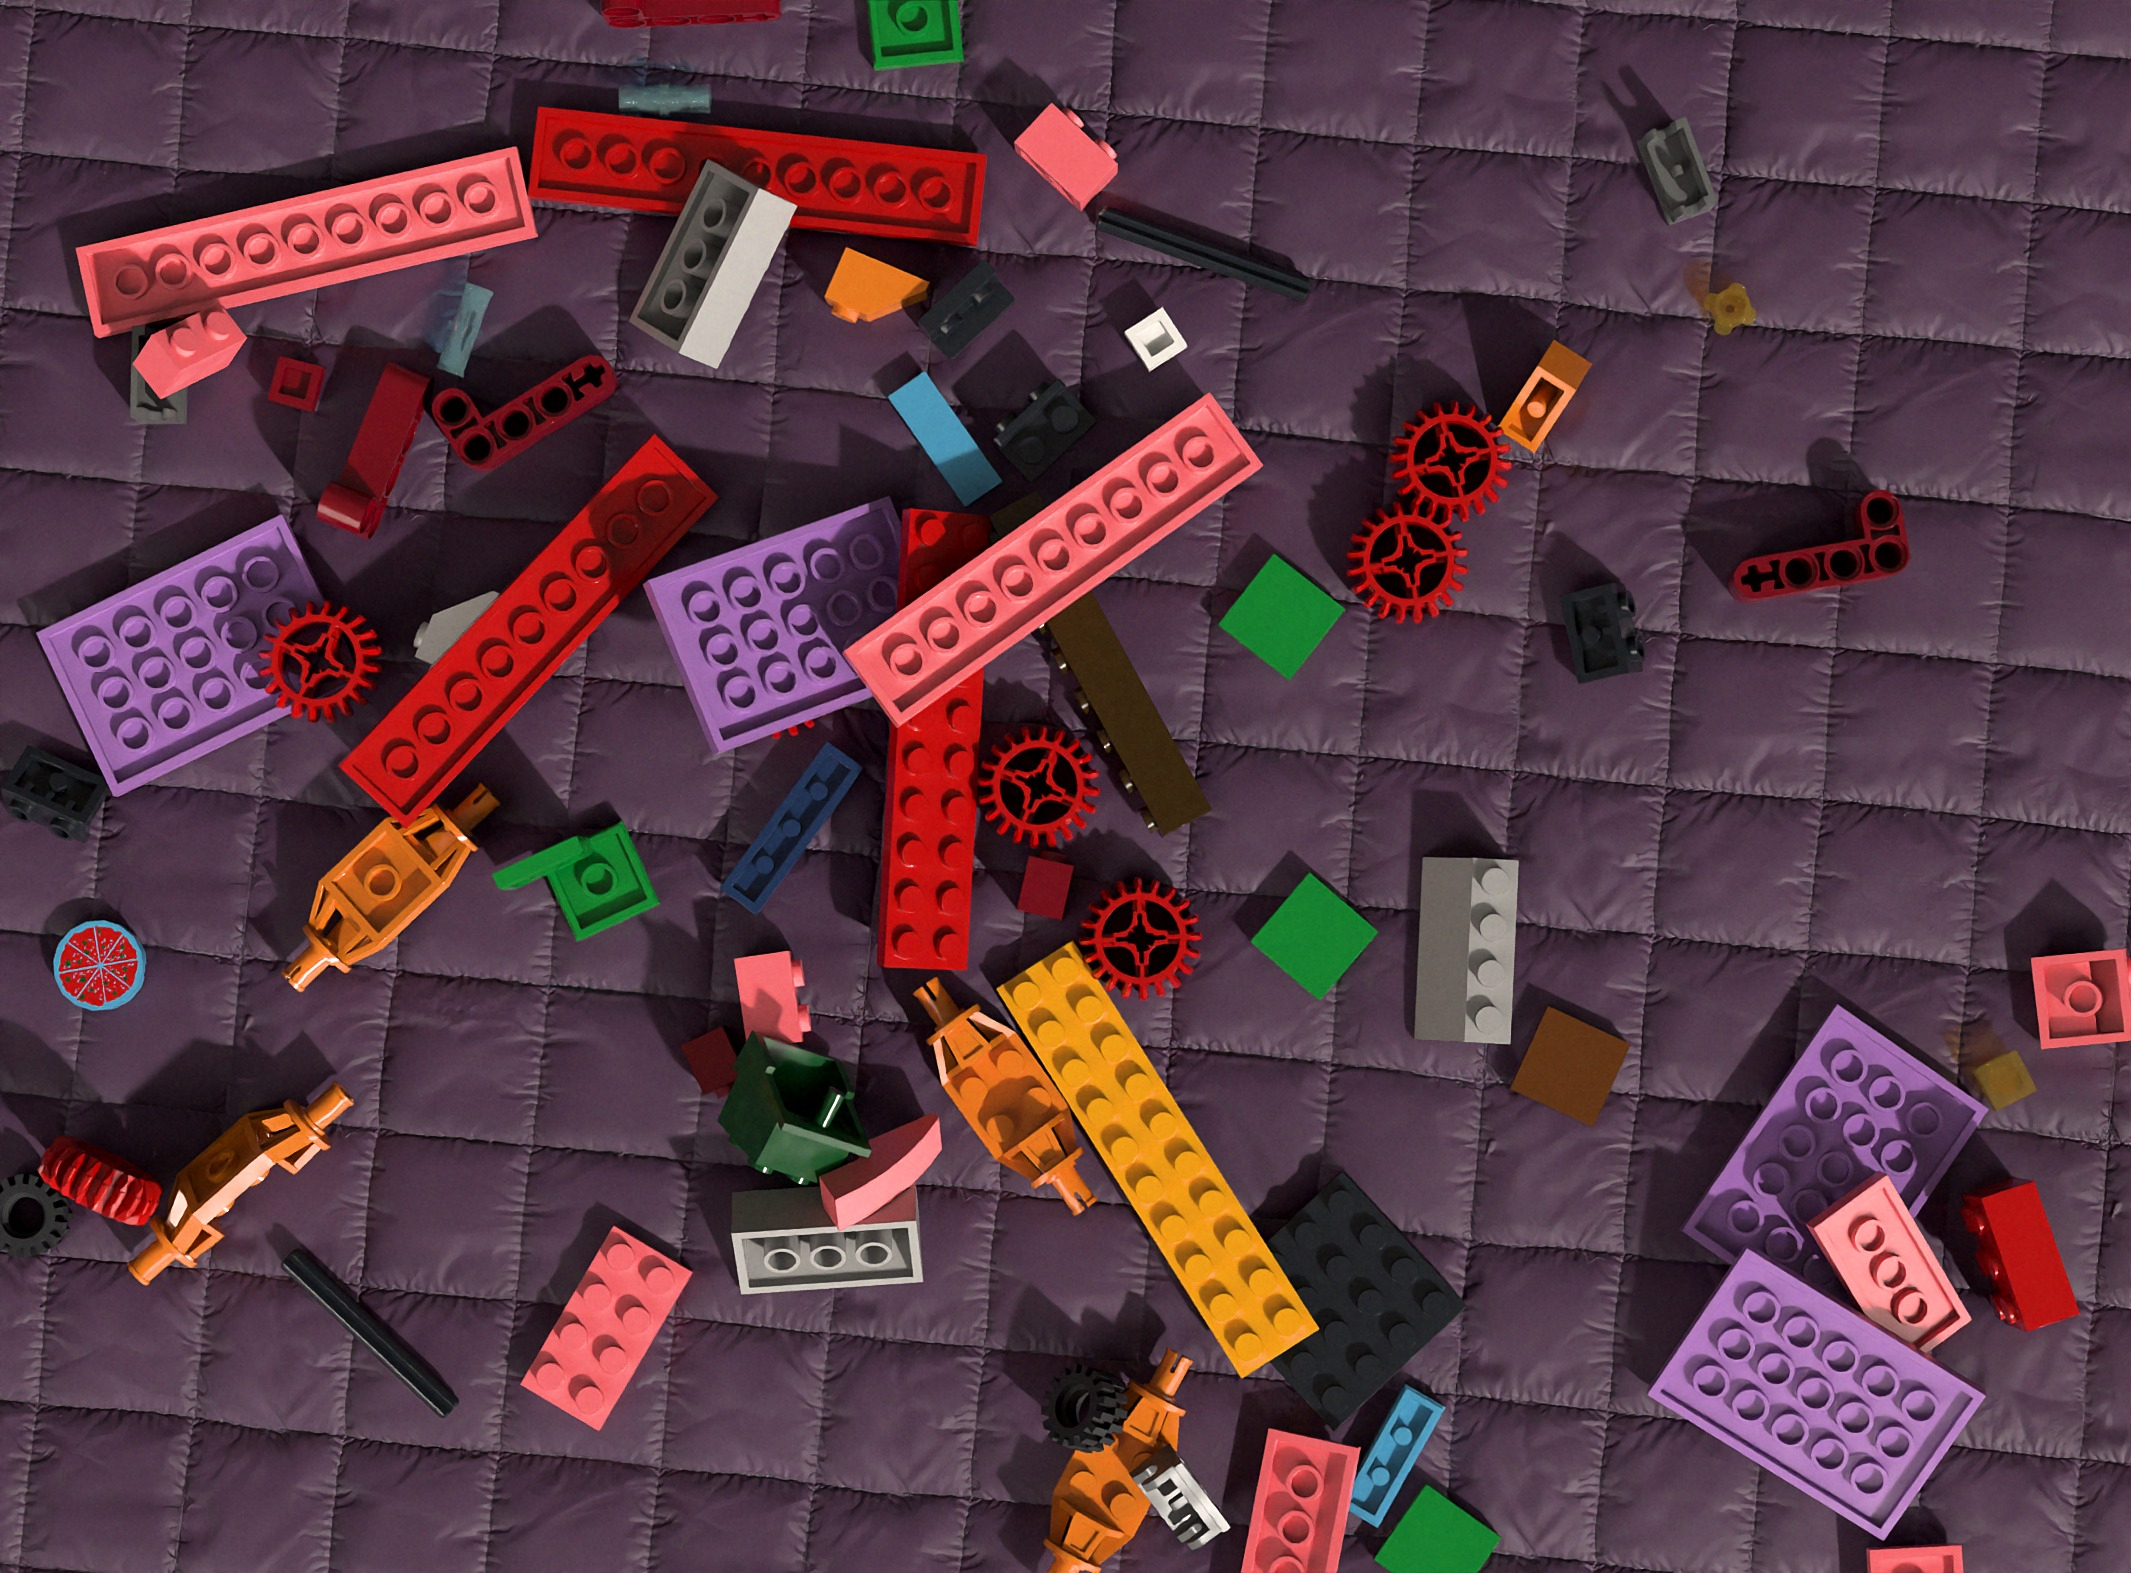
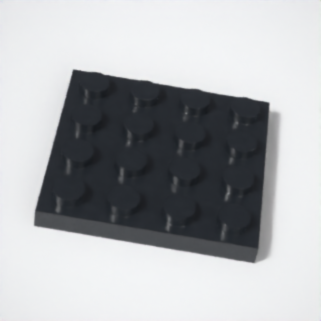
M1342 1171L1265 1241V1244L1319 1327V1330L1269 1362L1333 1431L1342 1425L1467 1307L1464 1301Z

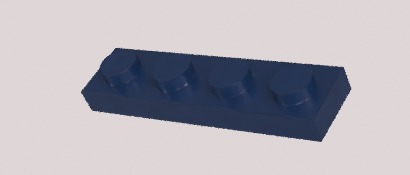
M827 741L720 889L758 916L865 768Z

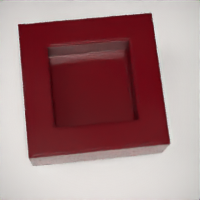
M279 356L267 399L274 403L315 413L326 369L314 364Z

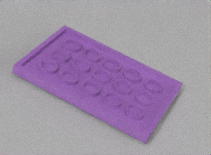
M890 496L658 576L643 584L713 756L873 697L842 653L897 613L902 525Z
M283 514L36 633L113 796L119 797L291 713L293 702L284 709H280L275 705L282 691L270 695L264 689L275 678H264L259 675V669L271 666V661L259 658V651H272L274 644L265 641L263 637L265 633L279 636L281 630L273 623L277 617L288 624L292 622L288 614L290 607H296L304 617L306 616V601H313L318 607L320 614L325 598L288 520ZM323 625L308 629L294 642L304 646L312 645L318 641L322 633L327 634L330 626ZM342 635L340 641L343 643L339 652L340 659L343 664L354 670L356 662ZM326 650L322 651L323 656L303 653L304 657L311 659L312 663L318 666L316 674L320 673L319 668L324 670L330 668L336 672L340 671L338 667L330 664V661L325 658ZM288 654V676L293 686L299 692L302 683L299 682L302 675V665L299 660ZM339 678L329 679L323 684L321 690H315L312 699H321L345 687L348 682Z
M1834 1004L1680 1227V1230L1730 1265L1733 1264L1746 1243H1749L1853 1308V1302L1806 1223L1877 1171L1888 1175L1914 1219L1989 1109L1844 1008Z
M1746 1243L1647 1389V1395L1882 1541L1885 1540L1986 1397L1984 1388L1749 1243Z

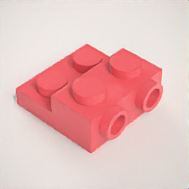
M2129 948L2031 958L2041 1049L2131 1041V957H2129Z

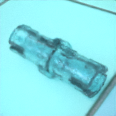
M660 81L659 85L649 86L620 85V114L650 113L660 114L661 118H670L671 113L711 114V85H670V81Z
M471 283L465 284V290L454 320L449 319L446 327L450 332L439 363L436 365L437 369L458 377H464V370L475 340L480 341L483 334L479 329L490 298L493 296L492 291Z

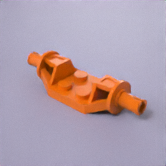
M479 783L478 787L453 811L449 808L446 810L438 802H434L431 808L425 809L407 829L393 817L385 818L319 881L309 922L302 927L304 933L309 938L310 946L290 965L281 970L282 975L286 979H290L288 982L296 990L303 992L305 987L328 965L336 966L344 973H348L352 969L351 964L382 950L450 886L470 851L476 852L480 848L479 844L472 837L474 834L471 830L491 811L501 805L497 797H494L493 793L483 783ZM439 821L444 823L442 827L424 840L415 835ZM335 909H337L343 917L331 932L325 936L322 932Z
M934 977L926 984L935 995L936 1001L931 998L923 986L916 990L913 995L918 998L937 1025L934 1029L936 1033L928 1038L926 1042L929 1046L934 1045L942 1087L995 1160L1032 1180L1030 1186L1033 1189L1044 1182L1047 1185L1052 1183L1071 1209L1074 1216L1078 1215L1084 1210V1207L1074 1195L1075 1192H1078L1088 1207L1097 1201L1098 1198L1096 1195L1094 1196L1073 1167L1077 1164L1075 1159L1081 1156L1085 1150L1082 1146L1077 1148L1069 1104L1014 1030L980 1013L981 1007L978 1003L968 1010H965L964 1007L959 1010L939 982L938 977ZM967 1019H970L991 1041L988 1042ZM1052 1127H1054L1062 1145L1064 1146L1068 1154L1067 1156H1065L1060 1144L1058 1143L1051 1129Z
M334 1081L325 1092L306 1108L300 1106L296 1101L288 1099L283 1103L284 1108L246 1113L177 1174L164 1218L154 1216L150 1220V1226L157 1239L127 1263L128 1269L133 1276L146 1286L175 1259L189 1268L196 1266L199 1263L198 1256L225 1236L217 1217L225 1214L241 1193L249 1186H255L263 1181L268 1175L270 1168L276 1163L292 1174H295L320 1149L326 1151L332 1146L324 1128L355 1103L346 1089L337 1081ZM296 1126L277 1135L273 1133L278 1130Z
M1167 1347L1166 1353L1150 1382L1141 1384L1130 1379L1127 1384L1129 1388L1121 1393L1127 1395L1128 1403L1121 1405V1409L1126 1411L1129 1410L1140 1395L1142 1398L1126 1420L1119 1418L1118 1424L1124 1428L1121 1434L1115 1432L1111 1434L1115 1442L1111 1446L1103 1444V1451H1092V1454L1074 1450L1052 1491L1050 1537L1046 1536L1042 1543L1053 1552L1052 1554L1055 1556V1559L1047 1573H1079L1080 1570L1100 1573L1102 1569L1100 1564L1134 1537L1151 1502L1133 1481L1129 1473L1169 1443L1177 1452L1179 1416L1183 1417L1187 1410L1176 1403L1177 1399L1173 1396L1189 1366L1193 1363L1188 1357L1182 1354L1174 1370L1171 1371L1170 1369L1179 1354L1177 1351ZM1071 1515L1073 1518L1067 1531L1064 1542H1062L1061 1540L1066 1525L1068 1523L1069 1517Z

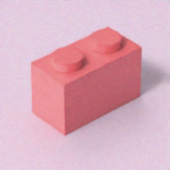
M1051 103L1014 142L1015 152L1081 212L1117 174L1118 163L1114 161L1117 154L1101 138L1097 137L1094 141L1081 130L1084 126L1083 122L1069 108L1064 107L1060 111Z
M217 303L152 334L133 365L158 397L162 399L227 367L247 337L222 305Z
M792 951L734 959L746 1041L752 1030L789 1043L805 1041L804 1032L811 1031V1020L808 1004L800 1005L797 987L805 986L801 959L793 960Z

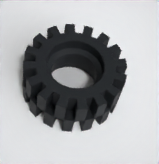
M39 1173L14 1175L0 1181V1251L7 1250L9 1251L8 1255L15 1257H29L48 1252L49 1249L57 1247L61 1243V1237L67 1236L70 1230L67 1227V1223L73 1221V1213L68 1212V1206L72 1205L71 1199L69 1197L65 1198L61 1192L51 1188L50 1184L43 1181ZM23 1197L36 1199L44 1211V1219L41 1226L32 1233L20 1231L12 1222V1208Z
M1073 1364L1071 1369L1063 1368L1059 1371L1062 1379L1053 1377L1049 1383L1054 1387L1053 1392L1045 1391L1043 1399L1049 1400L1048 1406H1041V1414L1049 1418L1042 1422L1043 1427L1050 1431L1048 1437L1056 1441V1444L1084 1453L1092 1454V1451L1101 1452L1104 1450L1103 1444L1111 1446L1115 1442L1111 1434L1113 1432L1121 1434L1124 1428L1118 1424L1119 1418L1127 1419L1128 1411L1121 1409V1405L1128 1403L1127 1395L1120 1393L1125 1388L1122 1382L1116 1381L1117 1377L1113 1374L1084 1364L1083 1366ZM1089 1394V1411L1085 1419L1080 1423L1079 1410L1083 1400Z

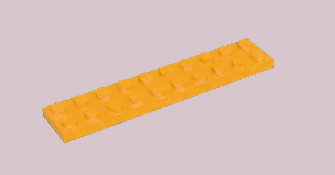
M1072 940L996 990L1242 1379L1319 1330V1327L1098 979H1093L1091 976L1092 969L1088 963L1083 962V955Z

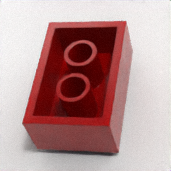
M2010 1177L1961 1194L1965 1205L1960 1207V1215L1966 1230L1969 1233H1975L1980 1249L1975 1250V1258L1984 1277L1990 1276L1995 1293L1990 1294V1301L1998 1320L2004 1319L2006 1325L2028 1332L2079 1315L2080 1312L2034 1180Z

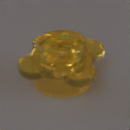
M1732 283L1728 289L1720 294L1710 293L1704 299V308L1711 312L1715 320L1714 330L1720 335L1730 334L1734 327L1741 324L1751 325L1756 319V310L1751 307L1750 300L1746 295V288L1742 284ZM1732 305L1734 312L1728 313L1726 306Z

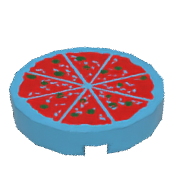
M106 920L85 922L71 929L58 944L53 959L54 978L62 994L76 1006L92 1011L116 1009L129 1002L143 985L145 964H147L146 952L138 937L125 926Z

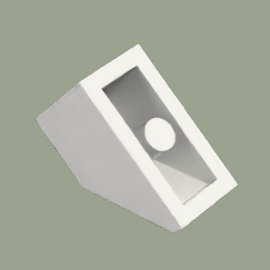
M491 591L433 614L430 623L423 622L416 634L413 646L418 648L415 657L433 664L500 593Z

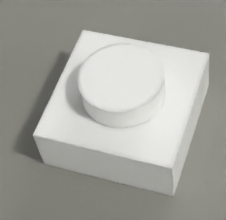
M1163 307L1124 332V335L1148 372L1187 348L1186 342Z

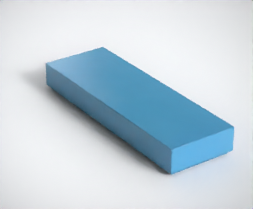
M925 371L888 396L889 401L965 509L1003 484L996 471Z
M1404 1383L1357 1466L1349 1512L1375 1527H1379L1446 1408L1445 1406Z

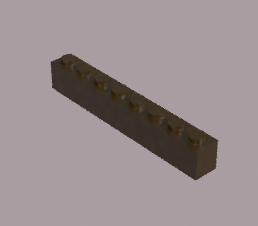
M1037 491L988 516L992 523V531L988 534L992 546L1046 508ZM1090 590L1038 627L1041 634L1049 631L1057 644V647L1050 651L1062 673L1065 674L1071 670L1079 687L1072 691L1085 714L1093 710L1101 726L1094 731L1105 752L1108 754L1115 750L1123 766L1116 769L1127 792L1131 793L1137 790L1145 806L1138 809V812L1149 832L1153 833L1159 830L1162 838L1210 813L1212 811L1210 805L1093 592Z

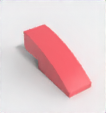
M935 1112L868 1140L872 1149L868 1158L853 1153L854 1162L819 1176L823 1208L839 1231L867 1218L889 1204L908 1189L931 1165L942 1150L939 1117Z

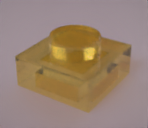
M2012 1049L1972 1069L1993 1111H1998L2037 1091L2017 1050Z

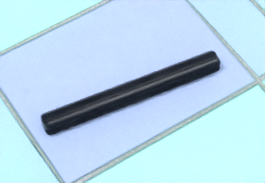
M1103 206L1097 218L1096 228L1099 231L1299 302H1303L1307 298L1311 287V279L1307 276L1109 206Z
M295 1249L287 1255L281 1263V1268L440 1418H445L457 1407L459 1403L458 1397L302 1250Z

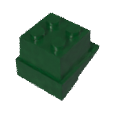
M752 1030L732 1067L738 1076L717 1119V1122L730 1135L728 1141L747 1154L749 1157L747 1162L760 1172L772 1174L773 1170L784 1173L788 1178L799 1184L808 1185L810 1181L820 1184L819 1176L840 1168L849 1152L868 1158L872 1149L853 1105L852 1099L855 1092L843 1063L838 1058Z

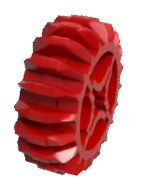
M1451 401L1448 414H1444L1440 402H1434L1431 406L1433 418L1430 419L1427 413L1420 408L1415 412L1419 427L1408 420H1405L1401 425L1403 431L1410 438L1397 435L1394 437L1392 444L1404 450V453H1391L1389 455V462L1402 465L1403 468L1391 472L1390 478L1392 481L1406 480L1407 483L1397 491V495L1400 498L1405 497L1411 491L1416 495L1409 504V508L1411 504L1415 505L1417 503L1420 505L1421 502L1429 505L1424 513V518L1427 511H1436V508L1442 509L1441 520L1443 518H1450L1451 521L1452 510H1457L1460 521L1466 522L1469 519L1468 506H1471L1474 512L1481 516L1486 512L1485 505L1481 500L1482 497L1492 504L1499 500L1500 497L1491 486L1503 489L1507 487L1509 481L1505 477L1498 475L1497 471H1510L1512 462L1498 459V456L1508 453L1511 447L1509 443L1495 445L1494 440L1498 439L1504 433L1502 427H1496L1491 432L1485 429L1492 419L1489 413L1483 415L1481 420L1477 422L1472 419L1476 412V406L1473 404L1468 406L1465 415H1459L1458 401ZM1449 427L1459 428L1468 432L1482 447L1460 446L1456 442L1453 432L1449 431ZM1435 430L1437 437L1435 441L1436 454L1424 459L1423 462L1414 464V451L1417 442L1425 434ZM1445 449H1447V452H1450L1452 458L1465 459L1462 464L1459 463L1455 468L1457 471L1455 476L1449 466L1436 465L1438 461H1442L1445 454L1443 452ZM1486 461V474L1482 484L1475 491L1466 495L1464 489L1465 469L1475 466L1478 462ZM1418 477L1440 478L1445 482L1452 498L1433 493L1423 485Z
M1399 501L1392 504L1393 517L1389 518L1382 507L1375 510V516L1379 522L1378 525L1368 518H1364L1361 521L1360 525L1369 535L1366 537L1360 533L1352 534L1350 540L1362 548L1361 550L1353 549L1346 552V559L1359 562V566L1347 569L1346 575L1348 578L1359 576L1362 578V581L1352 588L1354 595L1360 594L1366 589L1371 594L1363 602L1364 608L1368 609L1376 600L1383 604L1377 615L1381 619L1386 617L1390 608L1396 609L1394 618L1397 624H1402L1405 618V611L1411 610L1412 620L1416 624L1422 621L1421 608L1425 607L1428 614L1435 618L1439 615V608L1435 603L1436 600L1446 607H1450L1453 604L1454 600L1445 590L1448 588L1454 592L1462 591L1464 585L1452 577L1453 575L1461 576L1468 573V566L1455 563V559L1468 555V549L1465 547L1453 549L1452 544L1461 539L1462 533L1458 530L1448 536L1443 530L1451 523L1452 520L1450 518H1443L1437 525L1431 521L1436 511H1427L1425 518L1418 516L1420 507L1417 503L1415 505L1411 504L1408 515H1403V508ZM1408 527L1427 533L1435 540L1440 550L1417 547L1412 540L1411 533L1408 532ZM1394 529V553L1388 557L1381 558L1379 561L1370 562V554L1374 542L1385 532ZM1403 548L1405 552L1411 553L1410 558L1414 555L1417 560H1422L1413 567L1411 577L1409 573L1403 572L1404 567L1399 570L1397 565H1392L1401 558ZM1444 563L1442 578L1438 586L1430 593L1420 597V572L1423 569L1433 567L1435 564ZM1387 575L1396 577L1401 582L1407 599L1396 597L1386 592L1377 583L1374 576Z
M325 600L319 614L315 602L306 601V616L303 617L296 607H290L288 609V614L292 620L290 624L278 617L273 621L275 626L281 630L279 636L277 637L271 633L264 634L263 639L274 644L272 651H259V658L271 661V666L259 669V675L264 678H275L264 689L270 695L282 691L275 703L280 709L288 707L293 702L291 717L300 719L307 709L308 722L317 724L323 710L327 722L335 723L338 717L337 707L340 708L346 717H351L354 715V709L350 701L354 699L356 703L366 706L369 701L367 697L360 693L365 687L371 691H377L379 685L374 681L368 680L369 673L382 674L384 668L381 665L370 663V658L381 656L383 649L379 646L367 647V644L375 640L378 635L373 629L360 633L367 619L362 615H358L349 622L352 611L350 607L342 605L335 615L334 603L330 600ZM323 625L330 626L327 634L322 633L318 641L312 645L304 646L294 642L308 629ZM343 632L349 637L355 650L356 664L354 670L343 664L340 659L339 652L343 644L340 638ZM326 650L325 658L330 661V664L338 667L340 671L336 672L330 668L326 670L319 668L320 673L316 674L318 666L312 663L311 659L304 657L303 653L323 656L322 651ZM288 654L299 660L302 665V675L299 680L302 686L299 692L293 686L288 676ZM339 678L348 682L335 695L322 699H312L315 690H321L323 684L329 679Z
M1041 725L1039 728V739L1031 740L1029 728L1022 727L1021 734L1024 742L1016 744L1014 737L1008 733L1004 736L1006 743L1010 747L1006 753L997 745H993L990 749L993 755L1000 759L998 763L994 764L983 760L981 767L986 771L992 772L993 775L992 779L978 778L977 785L983 788H991V794L982 795L978 800L980 805L994 802L996 808L989 811L985 818L988 822L995 820L999 816L1004 819L997 828L999 835H1004L1012 826L1017 829L1012 838V842L1016 845H1019L1022 841L1023 834L1028 833L1031 834V848H1038V835L1045 834L1049 847H1055L1056 839L1053 834L1054 832L1061 830L1063 837L1070 841L1073 839V834L1067 827L1068 824L1073 821L1081 829L1087 826L1086 821L1078 816L1081 809L1087 813H1095L1096 806L1084 800L1086 795L1093 797L1100 795V788L1086 786V780L1099 777V772L1097 769L1083 771L1082 766L1092 760V755L1087 752L1079 758L1075 757L1073 753L1081 745L1078 739L1071 741L1067 748L1061 745L1065 738L1064 730L1059 729L1054 741L1046 740L1048 735L1047 726ZM1033 750L1046 751L1038 768L1031 772H1023L1007 767L1011 761L1025 752ZM1059 756L1067 761L1073 769L1077 780L1076 795L1059 787L1053 780V771ZM1049 765L1046 772V785L1053 792L1060 794L1061 797L1051 793L1044 797L1042 794V799H1035L1032 808L1028 809L1032 800L1031 788L1026 786L1025 782L1016 778L1028 781L1033 777L1036 780L1035 775H1042L1045 767ZM1002 779L1017 786L1024 793V804L1018 819L1008 811L1001 797ZM1055 802L1070 807L1065 815L1054 822L1041 825L1031 824L1038 808L1044 803Z
M1141 877L1134 878V891L1128 893L1122 880L1117 881L1116 889L1120 896L1113 899L1110 892L1103 889L1100 895L1107 905L1102 909L1095 903L1091 902L1088 909L1098 915L1096 923L1088 919H1082L1081 927L1093 930V937L1079 938V945H1093L1094 947L1093 953L1082 957L1083 962L1091 963L1097 959L1101 966L1091 973L1093 979L1099 978L1106 971L1111 978L1106 982L1104 989L1110 992L1117 981L1124 983L1121 997L1125 999L1130 995L1131 986L1139 987L1138 995L1140 1000H1147L1146 986L1154 985L1158 997L1165 996L1162 981L1168 979L1174 988H1178L1181 986V982L1173 973L1178 968L1187 975H1191L1193 972V968L1183 962L1185 955L1191 958L1200 957L1201 952L1199 950L1188 948V940H1201L1202 933H1188L1187 925L1199 921L1198 915L1192 914L1183 918L1180 911L1187 908L1190 901L1185 898L1175 906L1170 901L1177 891L1175 887L1170 886L1164 897L1156 894L1160 887V880L1158 879L1152 880L1150 892L1142 891L1143 882ZM1146 901L1155 903L1165 909L1173 918L1177 930H1156L1151 927L1147 920ZM1132 902V923L1130 927L1123 932L1102 934L1105 922L1111 913L1121 905ZM1138 914L1141 915L1142 926H1144L1146 934L1165 937L1164 940H1154L1152 946L1146 944L1148 950L1143 952V963H1140L1139 952H1137L1135 944H1128V941H1116V938H1127L1129 932L1135 933L1132 928L1138 926ZM1178 944V949L1172 962L1163 971L1149 976V954L1152 949L1160 945ZM1103 947H1122L1129 950L1134 958L1135 977L1117 970L1107 959Z
M67 1135L57 1136L53 1143L47 1147L41 1158L42 1163L38 1172L43 1181L50 1184L51 1188L58 1190L62 1195L71 1198L91 1211H96L118 1222H125L128 1225L136 1226L145 1225L161 1202L159 1199L164 1189L150 1173L140 1169L139 1166L132 1164L125 1158L107 1151L98 1145L91 1144L84 1139L79 1140L74 1136Z

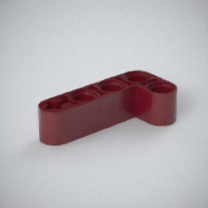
M601 0V14L606 24L616 28L756 23L775 21L782 17L781 0Z
M587 355L484 417L477 404L464 391L457 388H448L441 391L432 403V413L461 461L476 472L486 473L496 469L609 399L617 389L618 378L615 370L605 358L598 355ZM593 369L602 374L600 378L603 384L596 388L592 383H588L590 381L588 373ZM571 381L578 386L579 391L584 396L580 400H578L576 393L568 385ZM554 392H564L568 397L566 407L557 413L547 411V398ZM455 401L465 402V416L457 422L447 421L445 417L447 407ZM518 415L528 417L529 427L523 435L513 437L508 434L507 425L513 417ZM478 439L488 440L490 443L488 455L479 461L471 460L469 456L471 444Z
M393 361L387 364L338 483L330 481L321 496L316 515L318 520L367 541L373 537L430 400L434 387V377Z
M1875 490L1862 497L1852 510L1856 540L1755 557L1741 562L1730 571L1727 578V588L1730 595L1742 603H1755L1884 580L1898 574L1907 566L1910 559L1903 513L1898 498L1887 490ZM1869 502H1878L1885 508L1886 519L1883 524L1874 523L1868 518L1867 505ZM1878 546L1888 547L1893 552L1895 562L1891 569L1881 567L1877 563L1875 551ZM1833 554H1841L1849 560L1850 571L1847 576H1839L1832 571L1830 559ZM1788 562H1797L1804 567L1806 578L1803 584H1794L1787 579L1785 568ZM1748 570L1751 577L1765 576L1772 572V580L1764 581L1754 587L1753 592L1750 585H1743L1741 582V578L1748 574Z

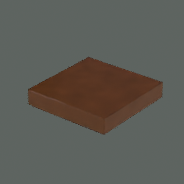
M1546 1006L1509 1089L1588 1126L1594 1127L1631 1044L1550 1006Z

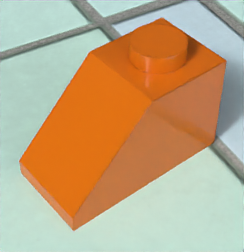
M846 247L824 297L827 305L833 307L831 310L833 315L851 323H856L858 318L870 322L927 299L931 292L930 282Z
M1553 340L1498 427H1502L1505 435L1535 453L1579 387L1592 363L1556 340Z

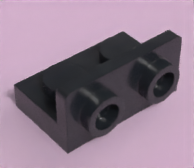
M983 259L918 320L919 329L948 360L952 361L1010 308L1015 300L1011 293L998 281L995 269Z
M1057 379L1052 385L1044 381L1027 398L1031 403L1028 408L1019 416L1011 412L994 429L998 434L993 440L994 447L1031 485L1097 424V421L1066 389V385L1060 379Z
M1609 583L1559 595L1578 684L1643 672L1642 661L1645 660V648L1641 637L1635 634L1632 617L1636 615V605L1632 593L1629 590L1626 591L1624 583Z
M27 745L1 788L4 808L12 817L25 823L34 821L47 827L52 834L66 841L75 839L82 843H86L91 836L90 824L110 792L105 778L30 745Z

